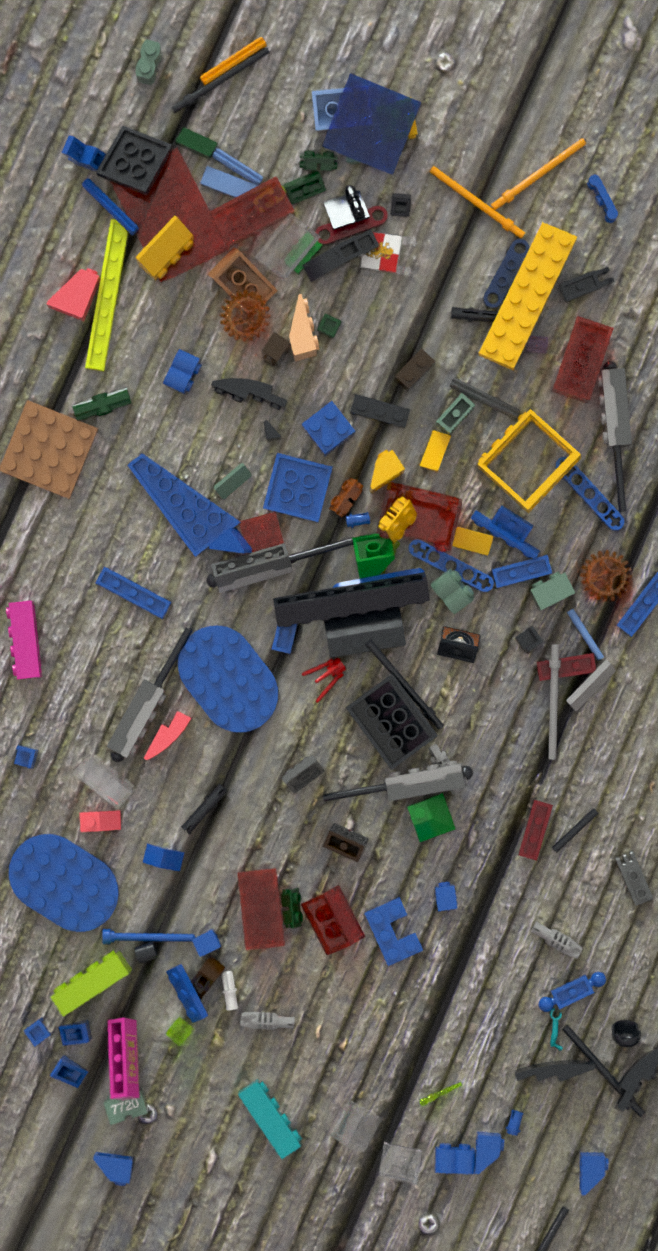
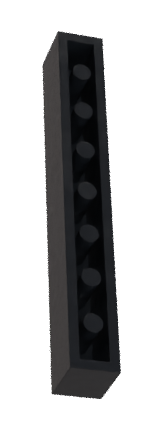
M425 572L273 598L278 627H290L293 624L299 623L308 624L316 620L326 621L333 617L343 618L356 613L366 614L369 611H384L391 607L401 608L408 604H423L426 601H430Z

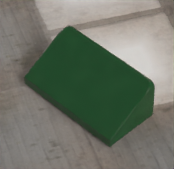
M185 127L175 141L176 145L208 160H211L218 145V142Z
M318 170L283 184L291 205L326 191Z

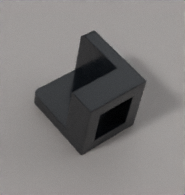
M533 626L515 637L525 653L544 642Z

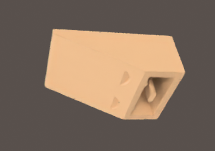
M302 294L298 296L289 335L294 361L317 356V350H319L317 336L312 335V332H314L312 317L307 316L310 313L307 298L303 299Z

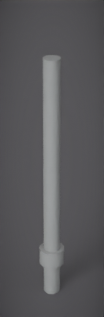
M552 644L551 659H549L551 684L548 759L551 760L556 759L558 674L559 668H561L559 644Z

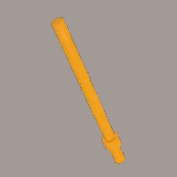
M581 138L513 189L502 193V197L493 202L491 207L497 210L506 202L510 203L517 194L585 146V140Z
M435 166L432 167L430 170L431 174L500 223L507 232L511 231L520 239L523 238L525 232L514 225L515 222L503 217Z

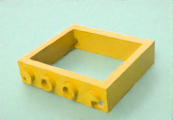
M531 409L521 414L517 419L518 422L506 429L504 432L505 436L501 440L497 439L492 444V449L488 453H483L482 457L478 460V468L528 514L581 459V454ZM530 422H533L569 456L524 501L492 472L488 466Z

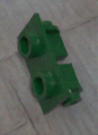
M305 150L304 153H300V158H304V160H300V168H303V170H317V163H321L320 171H334V169H338V162H334V159L338 160V155L334 154L333 151H323V154H315L313 150Z
M299 888L282 889V907H289V910L282 911L283 925H285V928L292 929L301 927L303 914L300 909L301 894L299 893Z

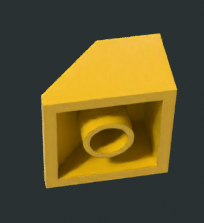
M386 449L377 455L370 486L371 493L404 474L405 468L393 450L388 452Z

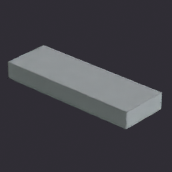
M605 660L567 699V703L574 711H577L615 673L616 670L612 664Z

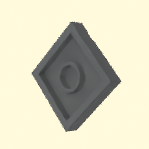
M311 755L310 757L303 758L294 768L286 771L281 779L295 794L325 770L315 757Z

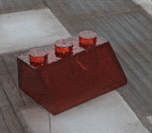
M339 885L300 904L326 955L347 948L365 937Z

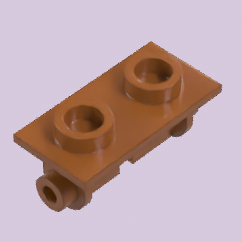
M353 478L346 480L341 487L340 493L332 499L329 509L336 512L340 517L346 515L353 505L348 499L351 498L356 501L363 491V485Z

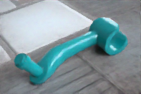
M553 1008L549 1012L550 1017L553 1019L550 1046H554L561 1051L563 1047L555 1042L558 1037V1023L562 1013L560 1012L557 1017H553L552 1013L555 1010Z

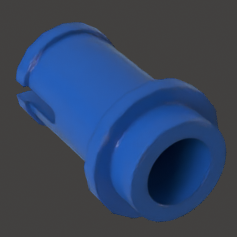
M369 512L355 515L349 513L346 516L347 527L354 528L353 526L370 524Z
M511 1110L506 1133L518 1136V1133L521 1132L519 1128L523 1112Z

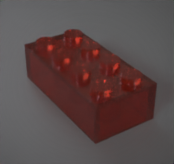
M277 176L213 209L209 214L227 249L295 214V211Z
M580 316L576 317L551 392L584 403L590 401L614 329L613 327Z
M277 867L238 871L245 949L254 950L284 946Z

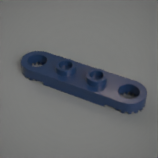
M517 239L511 244L484 294L483 301L486 307L496 309L501 305L530 247L527 241ZM521 244L524 246L525 252L518 254L515 252L514 247ZM490 294H496L498 302L491 304L487 297Z

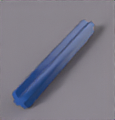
M87 178L82 183L83 188L131 235H134L139 230V227L92 180Z

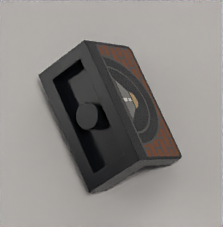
M444 626L437 655L474 663L479 647L480 635Z

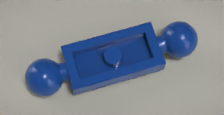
M595 972L589 980L586 975H583L551 990L553 997H542L538 1003L539 1008L543 1012H550L554 1005L557 1004L558 1008L562 1009L593 994L592 987H602L606 983V976L602 972Z

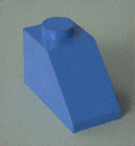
M477 1131L475 1174H480L500 1157V1151H504V1139H501L500 1133Z
M95 1152L93 1160L109 1181L119 1186H125L126 1183H130L134 1156Z
M580 1152L579 1191L581 1195H586L605 1176V1170H608L609 1162L603 1153Z

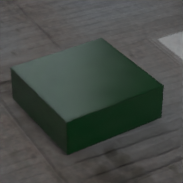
M325 313L317 328V332L334 339L342 321Z

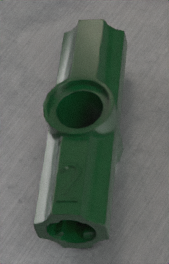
M123 388L111 393L95 395L90 400L74 404L72 407L77 421L96 415H107L115 409L132 404L128 389Z

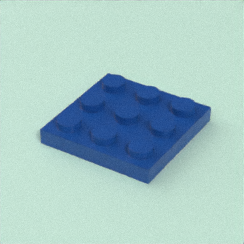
M277 453L263 509L319 523L333 467Z

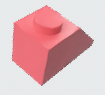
M121 810L80 812V832L121 830Z

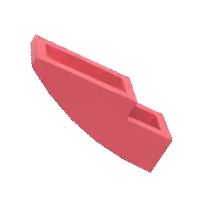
M177 711L169 727L161 725L144 759L150 760L169 748L185 731L192 718Z

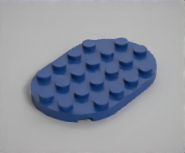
M217 625L201 628L189 636L178 657V671L183 684L209 718L219 727L232 732L252 731L266 723L276 709L278 687L272 672L248 641L237 631Z
M56 834L34 836L17 848L10 861L9 880L13 892L18 899L66 930L74 932L93 930L104 924L116 909L119 889L116 876L105 862L65 837Z

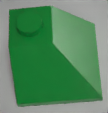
M387 532L352 537L359 579L380 575L395 559L392 541Z
M443 793L407 806L419 842L456 830Z

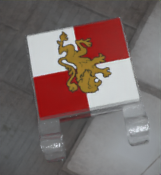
M372 231L380 247L362 256L360 268L407 277L411 276V267L399 266L402 246L416 247V237Z

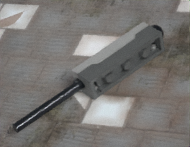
M608 361L603 365L600 375L597 376V385L601 387L602 393L599 394V405L603 406L601 424L605 425L602 439L603 444H606L607 448H612L614 451L619 512H625L626 501L621 447H628L632 444L625 368L616 369L618 368L617 364L613 361Z
M348 538L292 555H288L286 545L283 543L211 564L214 577L212 573L209 574L206 578V583L211 588H216L215 586H217L219 593L291 573L293 572L291 564L298 560L354 545L352 538Z
M185 628L154 684L146 679L141 683L106 746L115 751V753L112 751L110 753L111 759L114 762H121L124 760V757L128 758L130 755L133 756L138 748L136 745L138 739H143L148 730L145 728L148 721L152 723L157 714L155 712L157 705L161 706L166 698L162 684L192 633L191 629Z
M457 760L446 762V766L439 767L438 764L429 765L426 770L421 771L419 767L408 769V773L401 774V771L389 773L390 776L385 778V783L327 793L323 794V799L326 802L387 791L389 801L459 789L467 786L466 780L472 778L473 770L471 767L463 766V763H457Z

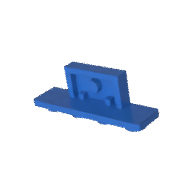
M501 505L492 520L475 510L471 519L477 526L488 529L493 536L502 538L510 547H516L521 550L524 556L533 559L537 558L540 550L524 541L534 525Z

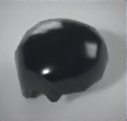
M619 1020L612 1025V1039L620 1047L631 1048L639 1043L641 1030H638L636 1022Z

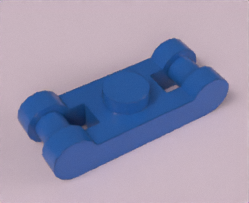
M595 174L591 175L587 182V187L595 192L596 203L599 207L602 206L606 213L604 219L607 223L611 224L615 222L618 211L600 177Z

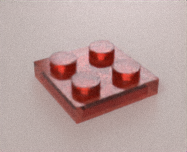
M276 512L240 521L239 525L242 536L252 548V552L284 543Z

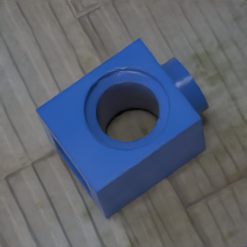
M450 882L438 883L439 886L435 887L437 910L458 909L454 884L450 885Z

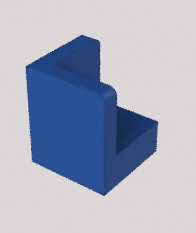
M17 745L16 749L18 751L14 764L34 769L38 750Z
M214 928L192 939L199 957L222 946Z
M42 1017L24 1030V1033L34 1047L51 1035L44 1025Z

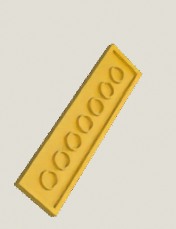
M542 222L478 356L514 371L575 245L577 236Z

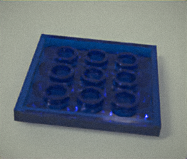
M350 73L322 147L393 175L421 102Z

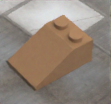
M235 247L208 273L209 277L250 317L278 291Z

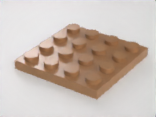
M27 400L0 465V472L70 499L99 429Z

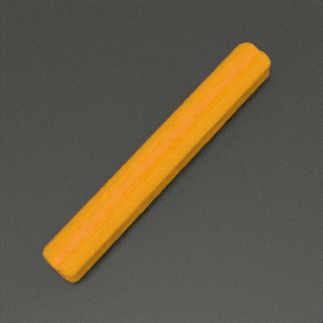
M259 37L200 77L204 85L208 84L266 47L265 40Z

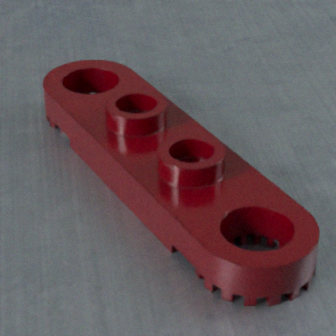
M382 206L368 208L367 211L370 218L335 230L331 222L317 228L315 239L325 246L383 225L387 221V211ZM381 211L384 217L382 220L377 221L373 218V213ZM326 230L329 232L330 237L327 240H322L319 237V233Z

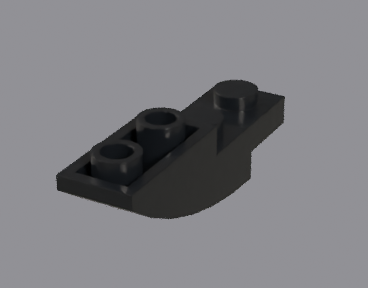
M370 229L336 245L302 266L310 282H313L380 246Z
M228 378L212 381L211 383L214 392L223 396L225 393L232 396V400L242 403V401L247 402L251 395L253 396L252 400L263 403V401L270 403L269 407L278 411L281 408L285 410L288 404V400L271 394L273 386L264 382L243 378Z
M658 1047L640 1057L623 1075L616 1086L622 1090L614 1106L616 1110L624 1112L625 1109L629 1110L633 1103L631 1098L634 1092L638 1093L642 1086L641 1079L647 1082L655 1078L658 1073V1069H656L658 1066Z

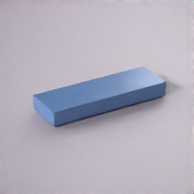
M209 166L206 167L200 182L202 186L254 205V200L260 190L258 185Z

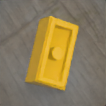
M432 431L420 463L421 467L438 472L451 435Z
M456 527L451 546L488 556L494 536Z

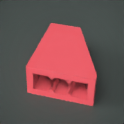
M87 268V270L80 269L48 300L47 306L85 321L101 278L97 275L98 272Z

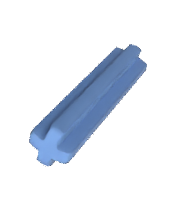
M219 148L214 151V159L253 184L259 186L262 183L263 176Z

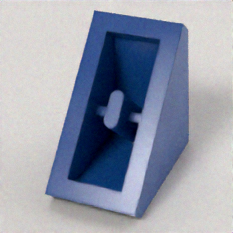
M228 528L209 545V549L252 553V548L237 528Z
M147 844L143 863L162 869L180 871L185 852Z
M88 1020L59 1026L63 1046L89 1043L92 1039Z
M63 1055L50 1076L78 1088L88 1074V1071Z

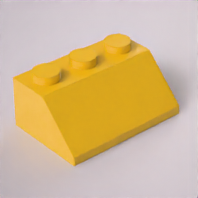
M174 216L135 257L138 265L155 281L158 277L161 279L167 273V268L170 264L174 265L181 257L180 254L184 250H189L194 244L193 234Z

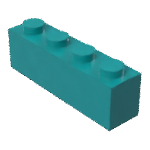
M256 1079L239 1091L238 1096L280 1158L283 1159L301 1147L300 1140H302V1137L296 1129L292 1130L289 1125L291 1121L285 1113L282 1115L279 1111L280 1105L274 1097L271 1099L267 1093L269 1088L265 1082H260Z

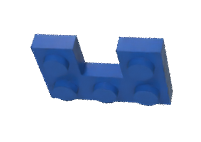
M400 897L364 912L388 966L423 951L415 932L397 940L392 929L391 922L407 916Z

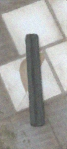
M453 378L450 383L451 388L513 419H517L520 414V409L457 378Z

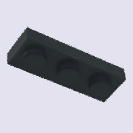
M355 394L350 413L405 428L410 409Z

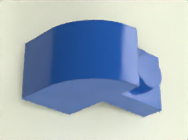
M70 135L62 150V153L68 157L69 161L92 171L98 170L106 156L97 147L86 145Z

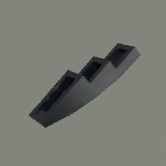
M584 1060L550 1061L515 1070V1077L517 1081L536 1075L539 1082L557 1075L559 1082L596 1069V1064L594 1061Z

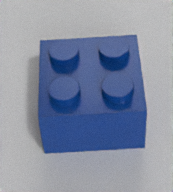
M333 401L302 423V428L325 457L355 434L354 428Z

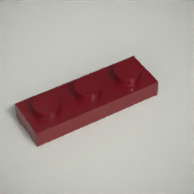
M594 653L559 658L561 660V668H559L558 678L593 673L596 670ZM549 660L536 662L539 681L551 679Z
M537 800L533 801L518 852L519 856L537 861L553 805Z

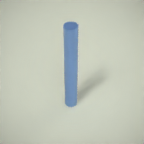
M571 609L567 614L592 653H594L597 661L604 657L575 610Z

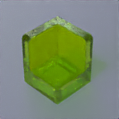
M179 1016L165 1034L180 1047L194 1029Z

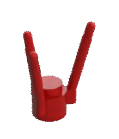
M338 657L335 660L331 658L327 662L302 673V676L327 667L328 671L317 678L315 683L320 682L329 675L332 677L336 675L316 699V703L344 676L343 672L346 668Z

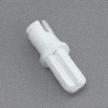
M224 971L221 973L226 1010H235L239 1007L233 972Z

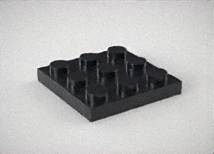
M122 126L96 171L97 176L147 196L170 156L173 146L162 140Z

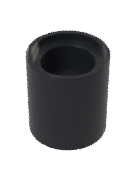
M154 942L134 948L139 964L158 958Z

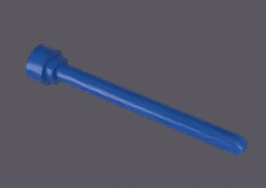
M103 929L102 943L103 945H110L115 941L192 942V939L196 937L194 934L115 933L111 929Z

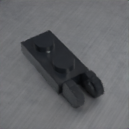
M609 267L597 271L593 270L559 284L565 303L614 283L613 278L599 282L597 277L607 274L610 271Z

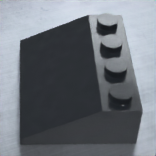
M398 607L387 608L384 611H369L366 614L356 613L343 618L333 617L324 621L330 658L371 652L365 645L369 640H372L380 650L406 646L401 612Z
M393 674L346 707L391 770L438 736Z

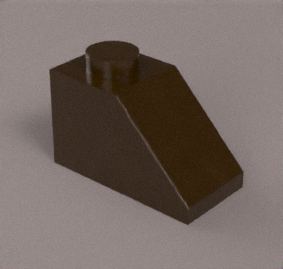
M212 956L206 960L191 980L200 1000L226 968Z

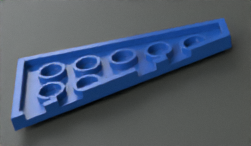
M142 453L127 465L195 557L209 548V545L228 528H235L241 523Z

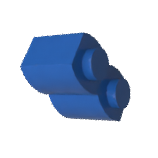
M179 349L163 384L184 395L186 391L190 392L194 384L192 378L194 374H199L202 367L200 358Z
M440 1143V1146H435V1173L474 1174L475 1149L471 1148L470 1144H459V1147H451L449 1143Z

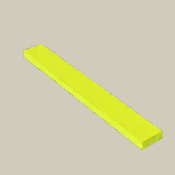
M115 219L110 221L85 365L86 369L105 372L129 233Z

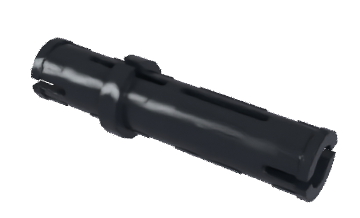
M452 307L451 319L468 320V322L481 321L493 323L498 314L496 311L473 309V307H469V309Z
M219 783L209 796H205L204 802L181 828L187 831L188 834H191L212 808L218 806L217 803L228 790Z

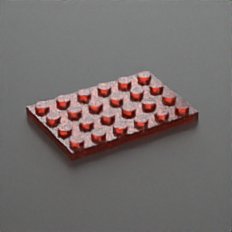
M178 147L172 150L147 196L110 181L126 215L139 227L136 235L143 249L174 216L193 234L194 244L189 250H184L180 254L181 257L174 265L170 264L167 268V273L161 279L158 277L160 283L229 250Z

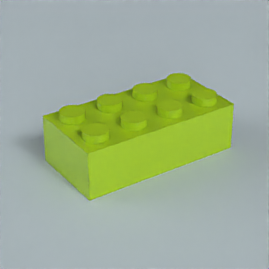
M114 950L109 952L102 958L103 962L100 964L98 961L94 962L86 968V973H77L69 979V984L64 982L53 990L54 994L51 996V999L63 1017L132 971L120 950L116 953Z

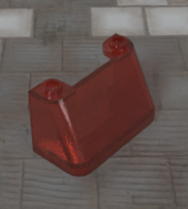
M389 482L379 522L387 512L396 516L390 511V507L398 498L404 497L407 501H411L417 516L415 522L406 528L403 536L432 542L436 547L435 549L441 552L451 551L462 509V499L413 486ZM377 527L376 533L380 534V537L390 539L386 530L382 531Z

